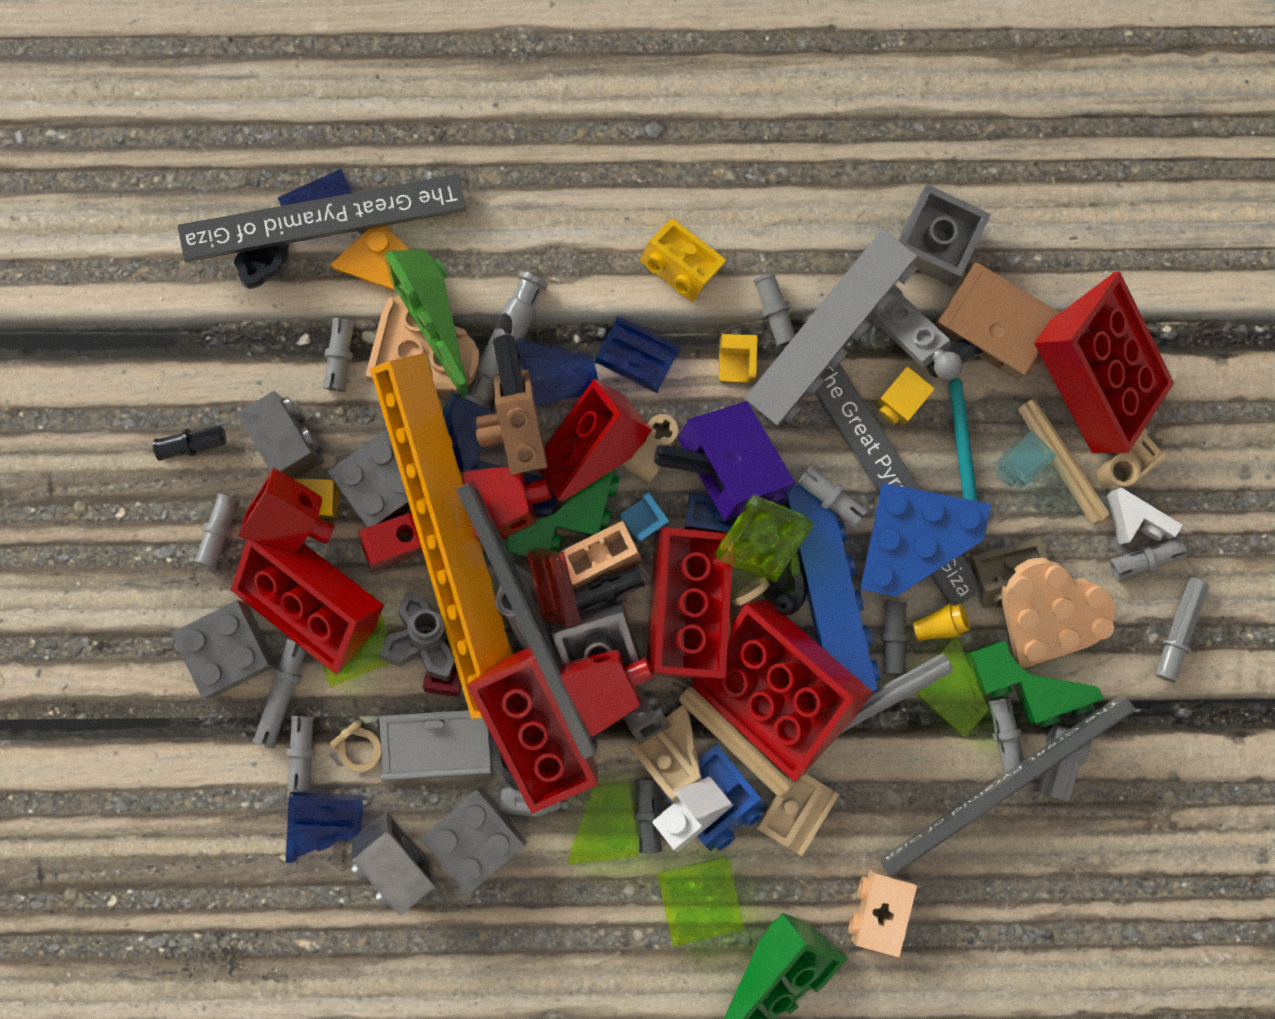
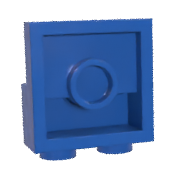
M716 744L698 759L702 779L710 776L733 806L697 836L710 851L715 847L718 850H723L729 846L736 837L733 832L743 824L746 827H750L758 822L764 815L761 809L766 806L761 797L718 744Z

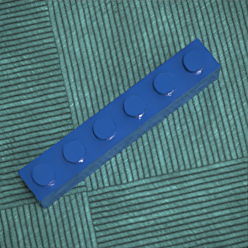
M795 485L786 495L788 499L785 502L795 548L800 554L802 571L807 579L806 595L817 642L871 691L878 690L876 682L881 681L880 670L877 661L870 659L868 646H872V637L868 625H862L859 612L864 611L863 599L860 590H854L851 576L856 575L855 565L852 556H846L843 542L847 541L845 524L843 520H837L836 513L829 507L824 509L820 506L822 502L801 485Z

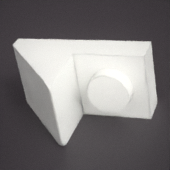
M1122 487L1110 491L1107 496L1117 541L1120 545L1129 543L1140 526H1142V533L1157 541L1176 537L1182 527V524Z
M709 776L675 791L674 793L679 799L653 820L652 823L673 850L679 852L729 810L733 804Z

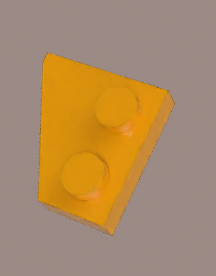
M387 226L370 228L330 265L338 273H346L360 278L364 282L380 285L396 292L391 283L384 254L392 250L409 249Z

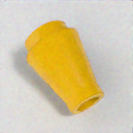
M949 603L931 614L913 621L914 631L919 641L962 637L964 632L970 631L968 616L961 603L957 605Z

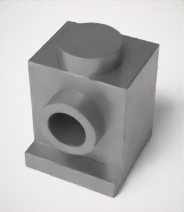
M637 686L641 704L623 718L640 745L669 728L670 724L651 692L648 691L643 694L639 686Z

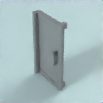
M469 710L379 716L383 769L381 780L383 782L492 774L491 754L488 745L489 729L483 718L471 719Z

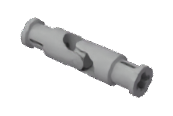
M520 272L518 277L520 281L512 298H508L493 334L480 358L477 376L468 395L463 398L465 402L487 412H491L493 408L491 403L495 396L494 376L499 375L493 340L501 335H510L508 333L512 331L511 335L515 339L518 353L535 317L536 310L534 308L541 292L546 290L548 286L546 281L528 272Z

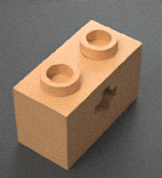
M623 520L558 552L567 574L576 589L599 580L601 575L606 574L607 577L643 561Z
M869 869L868 876H862L858 887L857 897L862 899L858 913L853 912L849 923L848 933L852 935L851 940L854 944L862 948L900 957L917 884L908 879L897 876L889 877L886 873ZM883 903L888 913L887 915H880L878 921V917L873 914L874 908L880 909Z

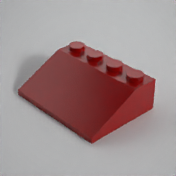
M1120 271L1113 272L1050 320L1034 342L1038 353L1042 357L1092 453H1129L1174 385V381Z
M767 599L746 603L731 625L727 648L726 679H695L691 685L794 782H797L854 720L873 693L788 617L779 613L776 607Z

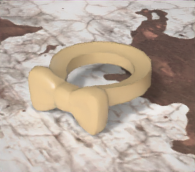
M755 575L741 589L731 590L730 603L732 606L739 608L742 604L762 594L769 587L766 577Z
M360 720L354 721L330 742L332 748H338L339 758L343 765L355 772H365L372 769L380 761L382 755L380 739L371 730L361 728L362 722ZM350 735L366 737L372 742L374 755L368 763L359 765L353 763L347 756L346 739Z

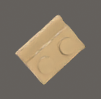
M806 773L797 782H794L788 776L786 777L791 781L792 788L781 798L775 795L756 826L758 830L801 857L840 795Z

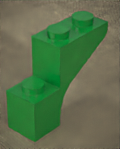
M615 469L571 496L554 514L538 518L535 524L509 535L506 546L509 554L549 563L551 555L558 556L562 536L556 535L557 529L590 537L608 528L612 511L606 510L609 496L616 497L620 481L619 476H614Z
M996 641L964 653L979 693H990L991 697L995 698L1012 692L1010 685H1014L1026 721L1030 723L1039 722L1040 727L1060 722V715L1069 711H1073L1074 715L1089 712L1095 709L1093 703L1104 699L1100 689L1096 686L1030 674L1014 660L1006 641Z

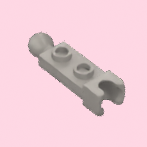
M895 285L890 291L894 295L891 302L881 313L875 310L869 319L878 328L881 327L923 369L934 362V371L938 377L944 380H952L958 377L962 372L963 362L958 354L946 352L952 348L950 339L904 297L903 292Z

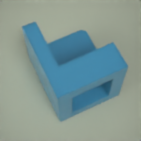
M649 492L643 496L642 500L619 515L639 545L669 524L668 519Z

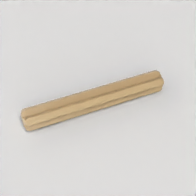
M1031 399L1018 408V412L1089 522L1096 524L1104 520L1109 515L1108 510L1035 399Z
M693 687L687 688L680 695L679 701L778 797H783L792 788L791 781Z

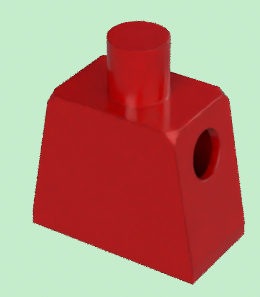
M509 466L461 473L463 485L471 481L476 482L502 539L535 524L536 516L533 504L552 499L550 486L546 478L528 483L524 472L510 474ZM472 524L473 531H474V536H475V538L481 543V541H480V539H479V537H478V535H477V533H476V531H475V529H474V526H473V524Z
M272 468L245 512L238 537L294 553L298 552L307 537L326 544L333 533L335 525L319 518L322 504L320 495L281 471Z
M412 512L359 530V542L371 573L423 553ZM408 533L412 540L401 542L397 535Z
M612 650L566 662L561 665L560 677L590 738L638 708L641 703L637 686L654 679L652 669L646 658L626 666L619 650Z

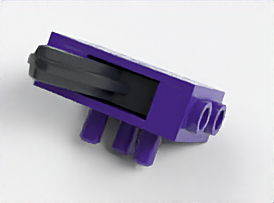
M748 401L688 419L677 437L683 449L658 445L654 454V462L658 466L697 473L724 521L735 517L745 519L752 516L760 508L768 506L769 509H774L782 505L788 499L786 495L796 484Z

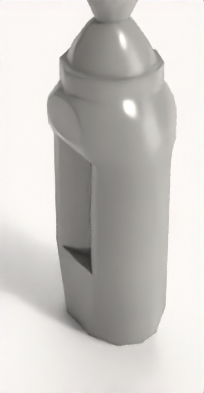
M508 787L502 789L500 809L502 813L507 815L542 817L559 810L561 807L563 809L569 807V801L564 800L531 814L519 790Z

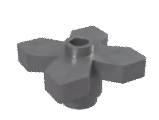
M407 592L404 594L398 609V615L407 629L386 637L380 652L381 659L401 667L421 655L428 676L449 681L455 667V661L451 650L447 646L449 640L442 616L430 610L426 598Z

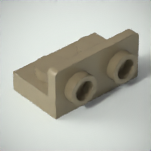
M1041 539L972 555L971 564L982 590L981 602L984 608L991 606L1003 607L1002 588L1003 586L1007 587L1009 579L1016 573L1014 570L1016 566L1029 559L1043 557L1049 560Z

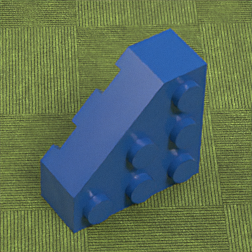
M882 483L860 589L897 597L984 540L991 504Z

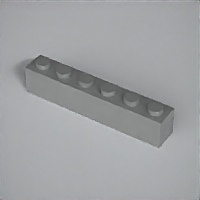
M882 229L744 399L776 425H781L783 421L790 424L802 409L798 405L806 393L812 397L825 380L821 375L829 365L835 369L845 358L848 352L843 348L852 338L858 341L871 326L867 321L875 310L881 313L891 302L894 295L890 291L899 281L905 284L915 273L918 267L913 263L917 260V255L886 230Z

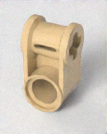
M658 414L652 417L648 424L653 430L648 435L645 443L639 447L631 459L620 465L649 484L652 483L662 466H658L654 462L656 447L658 445L673 447L678 437L676 421L666 414ZM665 423L668 424L669 433L672 436L670 438L663 436L661 440L656 439L657 433L654 427L656 425L662 427Z
M1146 427L1129 453H1114L1100 466L1097 477L1104 489L1112 491L1120 487L1124 489L1133 485L1169 455L1166 450L1161 451L1147 435L1148 430ZM1114 465L1119 466L1123 470V481L1115 478L1113 474Z

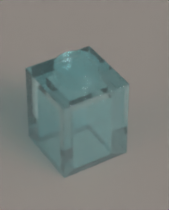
M1031 430L1022 435L993 464L999 469L997 475L1004 483L1010 487L1014 485L1019 489L1027 485L1057 455Z

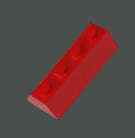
M663 527L655 533L647 661L654 676L680 679H726L734 534Z
M247 540L231 587V591L335 674L342 671L374 632L384 607L381 602L305 543L302 544L298 552L292 553Z
M531 647L502 659L467 685L531 814L598 785V767L592 756L583 760Z

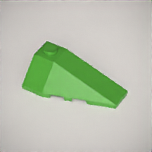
M392 250L385 253L394 289L462 398L468 395L467 383L444 281L448 276L442 263L438 258L432 260L427 250Z

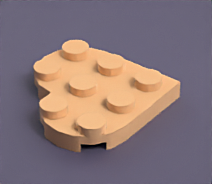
M397 294L393 299L390 297L381 313L365 375L367 381L374 382L370 371L372 367L390 360L425 353L432 370L437 395L459 394L399 295ZM454 326L468 389L469 385L474 381L479 368V350L474 340L467 335L464 329Z
M1046 558L1029 559L1014 568L1016 573L1009 579L1007 587L1003 586L1002 606L1014 660L1023 669L1088 648L1101 639L1109 638L1114 632L1115 604L1111 595L1099 584L1089 582L1085 578L1072 579L1070 573L1060 564L1051 562Z

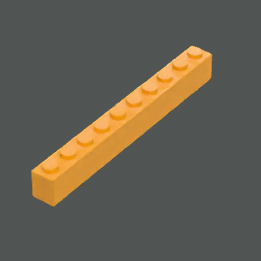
M422 353L387 361L370 368L469 713L471 719L483 718L467 685L499 661L512 655L513 651L507 639L503 625V616L496 607L493 582L488 573L482 544L474 536L472 522L456 490L463 486L462 475L458 469L452 439L448 434L443 417V408L437 396L432 370L428 364L426 354Z

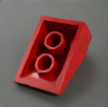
M593 379L545 445L547 467L538 469L543 478L547 479L557 499L564 502L631 459L639 447L645 443L653 429L625 395Z

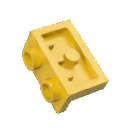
M671 218L649 240L640 258V262L650 272L659 276L673 287L678 294L686 297L691 302H695L704 287L723 268L727 261L674 218Z

